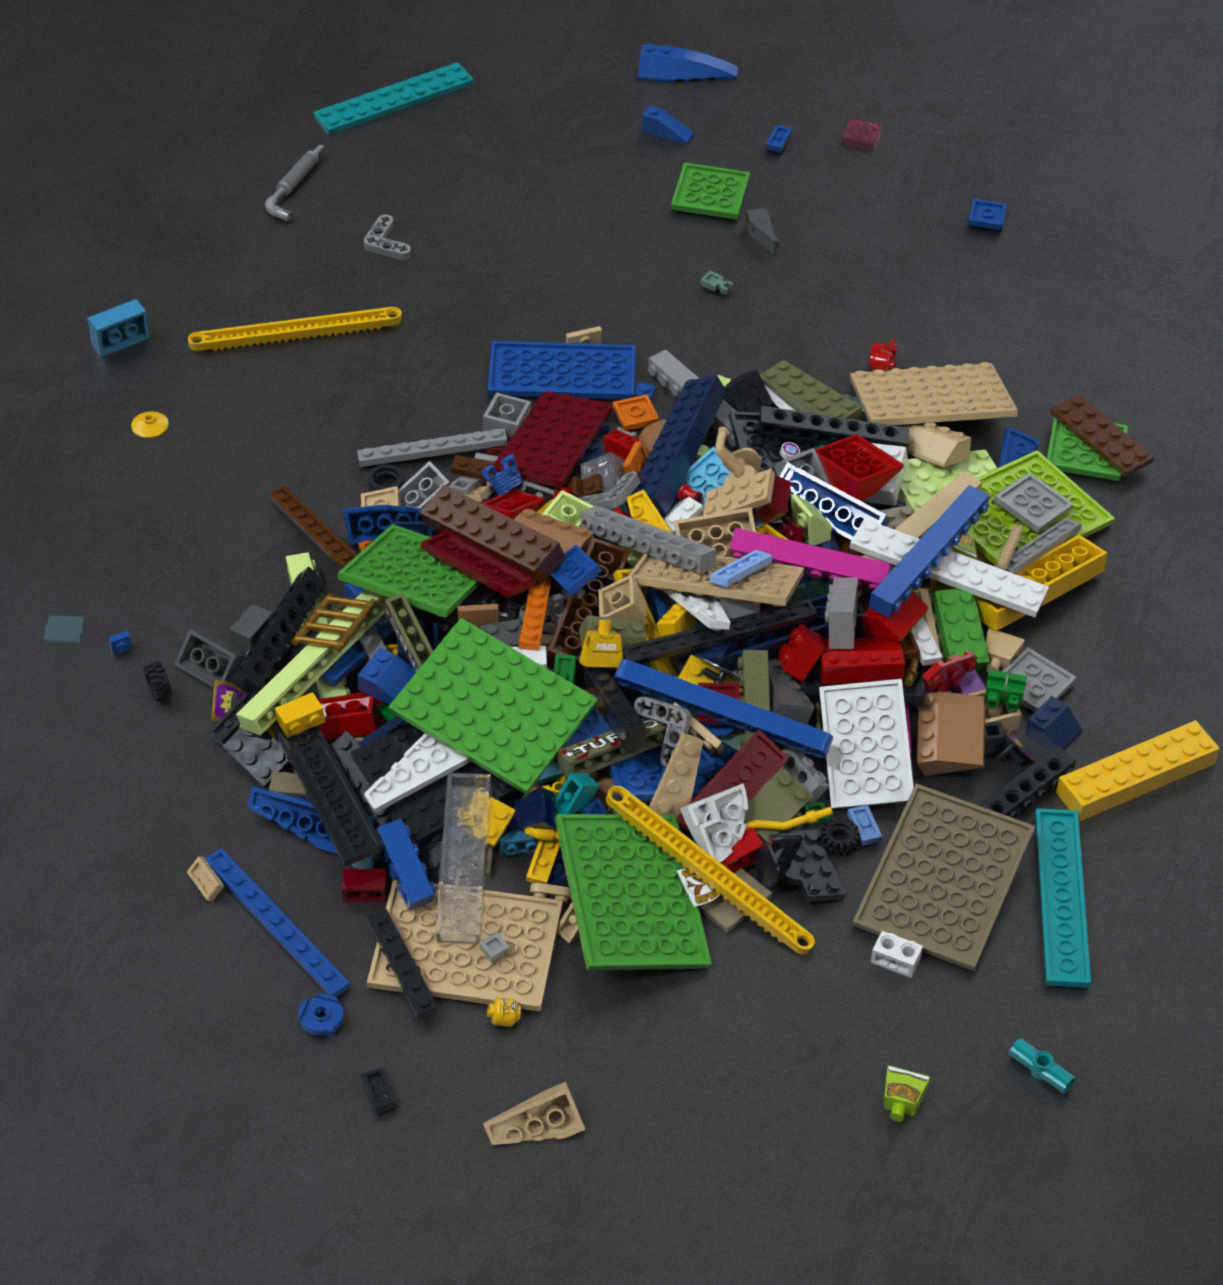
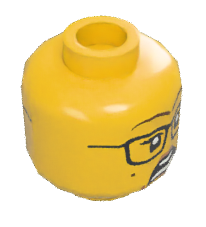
M496 997L493 1004L488 1005L487 1017H491V1022L495 1026L513 1027L515 1022L518 1023L520 1020L521 1006L517 1004L515 999Z

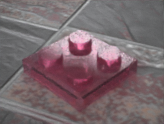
M851 118L842 137V143L874 149L883 125Z

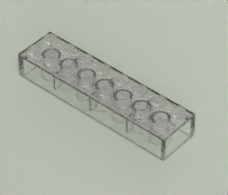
M448 773L435 930L437 943L479 944L481 942L492 796L491 774Z

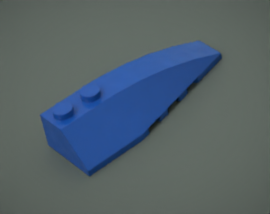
M643 44L638 79L660 82H675L676 79H684V82H688L695 78H700V81H706L713 77L715 80L736 79L738 66L688 49Z
M789 463L786 464L780 477L792 482L790 490L793 494L811 502L821 511L825 519L831 522L834 532L851 541L864 519L886 527L890 521L886 514Z
M373 505L343 509L349 543L351 545L364 541H374L393 522H424L419 513L422 508ZM432 529V535L440 534Z
M252 787L248 808L269 820H273L284 829L297 834L301 839L314 844L313 846L338 854L309 799ZM367 815L374 827L376 817Z

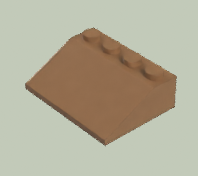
M531 509L523 510L514 519L558 541L564 554L576 544L587 553L592 538H594L593 531L572 525L567 521L554 519L549 515L539 514Z
M939 691L925 693L924 704H919L917 764L924 776L983 768L985 697Z

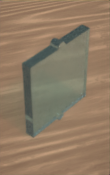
M49 616L47 626L45 627L44 643L79 644L81 633L84 632L82 628L84 617Z

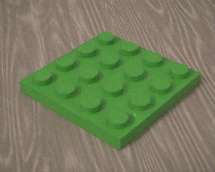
M684 163L672 199L671 210L738 220L750 179V172Z
M1054 417L1047 459L1062 472L1120 481V472ZM1114 423L1127 434L1128 425Z

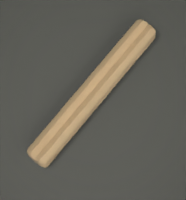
M1014 524L997 561L999 569L1006 570L1009 566L1023 532L1022 525Z

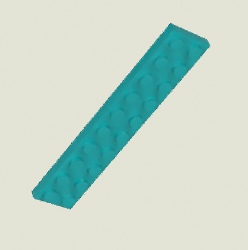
M457 62L330 107L322 108L314 112V118L331 135L474 85V79Z
M1036 808L1035 823L1046 986L1090 988L1091 975L1078 811Z

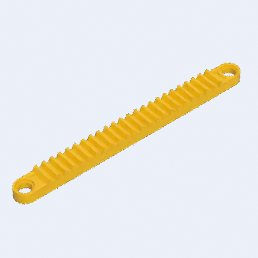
M387 307L191 333L188 336V345L190 349L195 351L207 349L216 351L217 348L224 350L225 347L231 349L232 346L238 348L239 345L244 348L246 344L252 347L254 343L259 346L261 342L266 345L267 342L271 344L274 341L281 343L282 340L288 342L289 339L295 341L296 338L302 340L303 337L309 339L310 336L316 338L317 335L323 337L325 334L329 337L332 333L336 336L339 332L344 335L346 331L351 334L354 330L356 333H359L360 330L366 332L367 329L373 331L374 328L380 330L381 327L401 323L402 311L397 307ZM201 340V342L194 343L193 341Z
M613 786L609 789L606 795L607 804L620 814L624 821H629L630 826H635L636 831H641L644 837L648 836L650 842H656L657 847L661 846L664 853L668 852L671 858H676L677 863L681 862L684 868H689L691 874H696V878H702L704 884L708 883L710 889H716L718 895H723V899L730 900V904L736 905L737 910H742L745 916H750L751 921H756L758 926H763L765 932H771V936L777 937L779 943H785L798 954L804 955L811 951L815 944V939L810 932L628 790L621 786ZM619 794L623 800L616 801L612 798V795ZM798 939H805L808 946H801L798 943Z

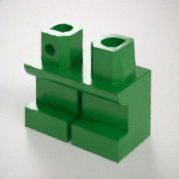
M989 669L985 693L987 706L997 708L999 703L1006 704L1008 711L1016 712L1018 707L1022 705L1027 676L1009 673L1007 688L1005 689L1007 672Z

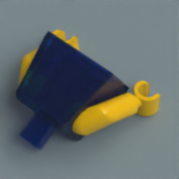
M557 781L552 787H549V785L532 787L527 795L525 794L516 801V815L510 821V827L512 829L518 828V830L532 838L551 841L555 838L559 842L558 832H554L557 829L554 795L557 797L560 792L559 789L563 787V784Z

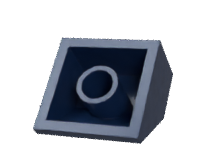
M1051 696L1028 718L1025 735L1049 750H1053L1057 746L1064 750L1082 732V728L1069 706Z

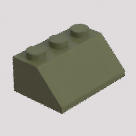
M586 616L579 628L581 648H583L587 631H598L599 620L611 621L610 631L621 635L622 647L644 642L647 639L644 621Z

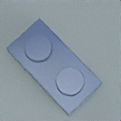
M868 805L848 809L847 815L850 821L852 820L854 825L858 826L859 841L862 846L882 841V834Z

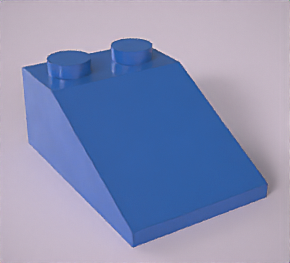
M379 647L358 674V688L360 691L390 705L415 675V671L400 657Z

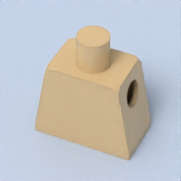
M989 628L985 644L990 662L986 665V671L989 672V669L1003 671L1022 653L1025 639Z

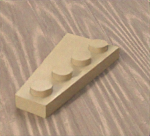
M682 732L649 805V808L657 814L676 815L677 817L681 813L680 808L689 805L691 802L703 741L700 738Z

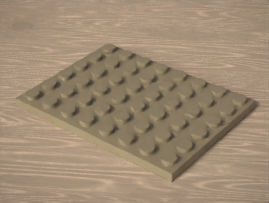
M916 783L854 917L853 926L879 936L882 931L893 933L898 937L922 945V952L975 971L1035 831V826Z

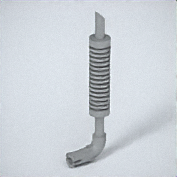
M325 145L317 146L314 151H307L276 185V193L265 202V208L271 216L286 222L291 220L292 212L277 206L278 199L281 196H288L319 162L318 155L325 149Z

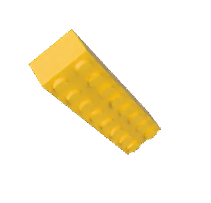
M1077 535L1055 547L1016 575L1049 587L1041 605L1043 606L1104 572L1107 552L1081 535ZM974 595L980 621L994 631H998L1027 615Z
M1195 720L1059 777L1056 793L1069 810L1078 811L1080 822L1216 764L1220 748Z

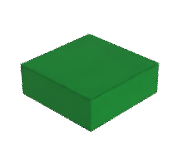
M823 802L806 804L802 810L804 815H806L808 811L825 809ZM827 816V817L818 819V822H815V823H812V824L807 823V824H808V826H809V825H815V824L825 823L826 821L829 820V817Z

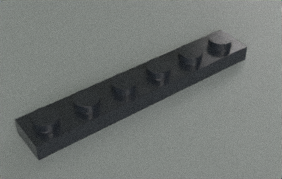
M384 909L366 916L367 923L416 1018L421 1019L438 1012V1006L388 910Z

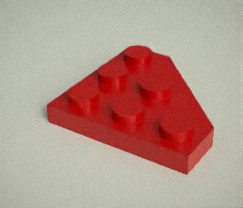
M968 650L964 652V656H959L958 654L951 656L945 663L942 660L937 661L922 675L927 693L948 692L953 686L959 685L962 677L975 669L977 665L976 655Z

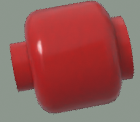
M878 349L876 352H872L869 365L872 371L880 369L886 372L896 368L897 361H895L893 353Z

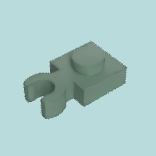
M709 271L700 279L701 286L714 292L718 289L722 294L727 295L728 289H733L732 282L724 281L723 276L713 271Z

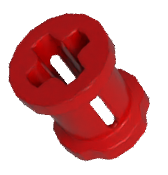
M685 484L679 489L678 498L680 500L690 497L698 503H702V492L693 490L689 484Z

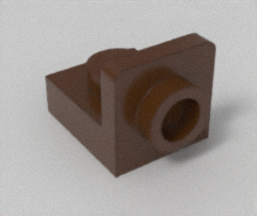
M596 473L584 479H580L577 476L572 477V490L575 495L583 497L603 493V482L600 474Z

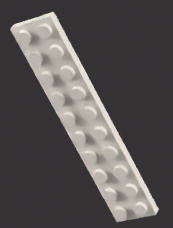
M864 519L850 543V549L897 565L920 539ZM950 551L947 557L942 558L937 568L934 567L928 577L1036 617L1049 589L1048 586L953 551Z

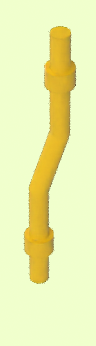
M831 807L818 811L812 810L806 812V815L784 822L753 820L744 823L746 824L745 830L751 827L753 829L787 830L805 823L812 824L818 822V819L833 815Z

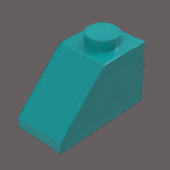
M570 773L554 800L556 813L575 814L590 803L599 785L587 773Z

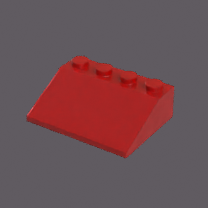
M858 434L815 449L830 484L859 501L874 496L904 468L903 463Z
M872 637L854 638V649H829V639H822L825 649L818 658L822 685L865 683L902 679L903 681L905 661L898 641Z

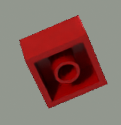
M800 624L798 628L792 630L789 636L790 640L780 648L778 655L782 670L803 682L825 647L821 635Z

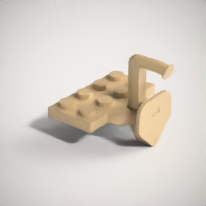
M726 427L718 429L715 451L722 460V464L731 473L725 479L723 486L707 491L703 516L749 507L754 509L771 503L775 472L772 469L759 472L762 458L751 448H743L731 453L725 447V440L729 435V430Z

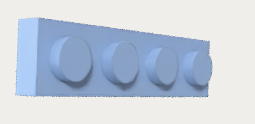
M754 550L710 574V582L718 584L719 587H729L733 583L772 563V555Z

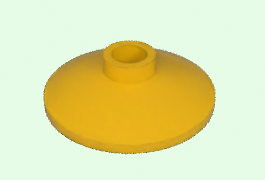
M154 411L139 414L133 419L131 424L135 435L147 439L161 436L167 431L169 426L167 417Z

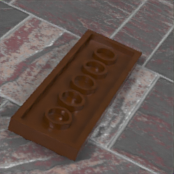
M1079 394L1051 408L1050 414L1124 477L1153 463L1154 457Z

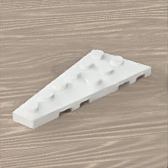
M671 589L662 590L708 628L714 631L729 630L730 621L718 599L712 595H694L692 592L685 591L678 593Z
M425 733L404 754V757L398 763L395 762L391 766V770L384 777H380L364 793V797L374 813H377L471 761Z

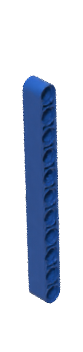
M622 659L613 678L616 683L672 704L676 702L680 707L748 732L755 733L759 729L770 740L817 757H827L833 741V736L823 730L630 660Z

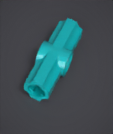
M1022 1038L1018 1039L1009 1051L1010 1056L1031 1070V1075L1035 1079L1045 1080L1062 1093H1066L1075 1082L1076 1077L1053 1062L1054 1059L1050 1053L1038 1051Z

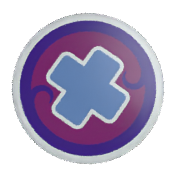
M790 442L784 443L780 450V454L784 459L800 453L799 447Z

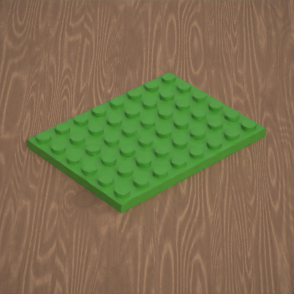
M460 618L388 706V710L527 795L556 758L557 751L566 745L596 706L598 698Z
M557 814L555 823L587 970L709 968L712 965L698 907H693L677 873V870L685 869L681 862L677 863L675 857L671 858L668 852L664 853L661 846L657 847L656 842H650L648 836L644 837L641 831H636V827L630 826L629 821H624L621 815ZM660 815L679 830L678 822L675 820L676 815Z

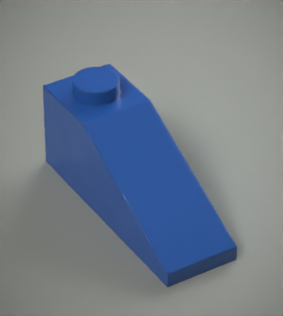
M649 106L642 114V131L686 145L694 136L691 130L662 109Z

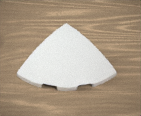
M744 784L729 788L680 808L697 845L719 862H722L733 852L732 847L737 841L742 839L746 828L744 818L745 812L748 810V801Z

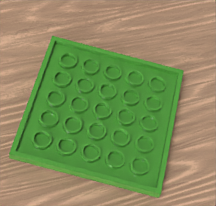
M394 524L338 572V580L344 581L346 584L361 587L366 591L378 593L386 598L404 593L409 605L445 618L481 584V582L472 579L467 574L458 571L451 565L422 550L421 542L431 537Z

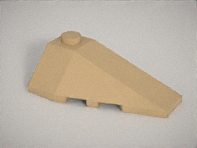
M566 1082L547 1089L483 1123L492 1145L519 1143L520 1141L529 1140L543 1141V1139L551 1138L564 1139L585 1130Z

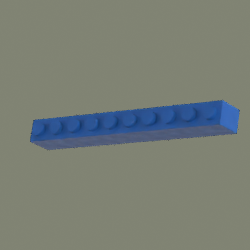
M968 485L871 593L868 607L888 618L894 612L897 613L902 603L910 599L912 592L919 589L923 579H928L934 567L937 568L942 558L949 555L953 545H958L961 536L966 535L971 525L977 523L980 515L986 513L989 508L987 503L989 495Z

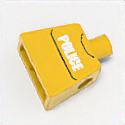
M599 620L598 631H587L579 663L586 667L618 668L620 661L623 659L621 635L610 631V620Z

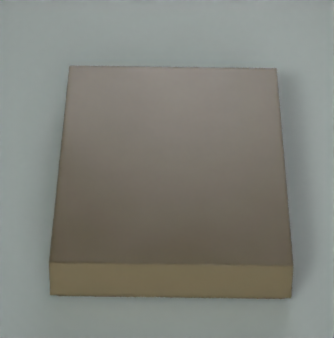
M742 868L734 873L767 900L772 898V892ZM722 894L714 901L698 906L701 913L726 933L730 932L749 916H745L742 910H737L736 905H731L730 900L723 899Z

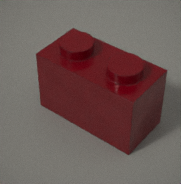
M343 869V902H386V869Z

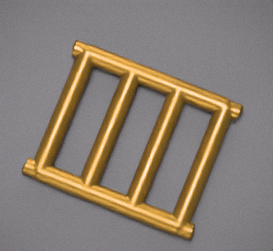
M328 593L294 636L291 643L294 646L306 644L334 648L337 652H341L374 609L377 601L375 599L366 601L336 597L332 593ZM329 604L363 608L360 614L326 610ZM319 617L353 621L350 627L316 623ZM309 630L343 636L339 641L308 637L306 634Z

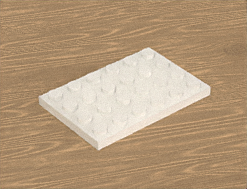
M902 679L819 687L823 729L833 736V741L826 757L832 810L864 805L875 806L906 803L914 787Z

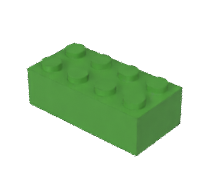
M960 589L935 591L932 594L933 605L931 607L937 619L935 626L936 631L940 634L941 641L939 645L940 650L944 653V663L947 662L949 657L957 654L964 656V652L970 650L976 655L977 665L975 670H982L990 661L974 594Z

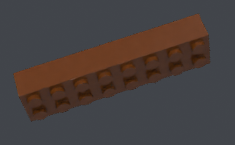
M443 485L419 512L427 527L439 533L447 530L453 532L536 579V583L540 585L565 558V554L558 541L446 485Z
M592 538L586 554L602 571L595 579L586 583L579 592L569 596L546 655L547 667L554 669L556 654L577 656L575 676L583 678V667L586 666L579 663L582 652L579 628L586 616L600 617L598 590L616 582L613 574L616 570L625 569L630 550Z

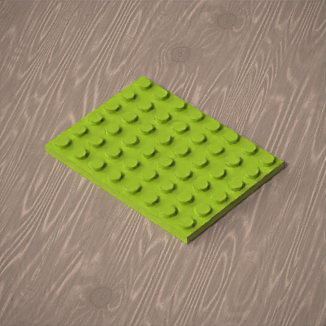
M1036 450L977 478L982 482L981 491L989 495L987 502L989 508L985 514L980 515L975 525H971L966 535L972 537L975 548L996 565L1014 524L1022 525L1023 530L1014 551L1016 552L1065 518L1079 522L1082 526L1079 532L1064 542L1077 535L1085 538L1113 524L1115 518ZM1029 472L1073 503V507L1069 512L1039 533L1032 530L994 502L995 495Z

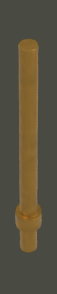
M919 657L911 659L909 668L905 671L904 683L907 687L912 686L913 681L917 678Z

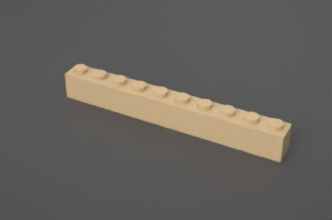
M963 471L894 530L921 539L968 485L981 491L982 482L968 472ZM865 554L864 556H862V557H865V558L882 561V560H880V559L874 558V557L869 556V555H866V554ZM891 564L890 572L895 568L896 565ZM858 588V596L860 597L866 592H870L866 588Z

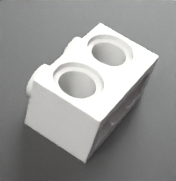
M882 931L873 948L871 963L912 978L921 959L923 946L914 941L898 937L893 933Z

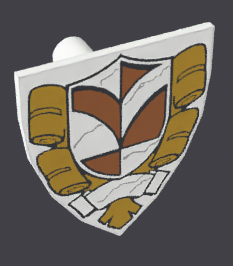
M689 868L677 870L693 907L710 903L721 895L717 894L716 889H710L708 883L704 884L702 878H696L695 873L691 874Z

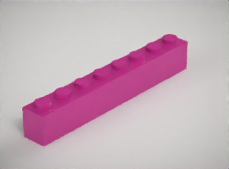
M735 528L730 545V557L740 559L754 550L771 554L772 563L803 567L804 574L810 575L814 579H828L833 583L834 577L858 578V588H866L871 592L886 578L891 563L740 528Z

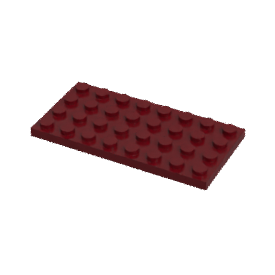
M551 391L541 394L525 420L494 462L495 470L498 473L504 470L501 460L512 454L515 457L522 480L562 488L611 414L613 404L573 397L567 394H554Z

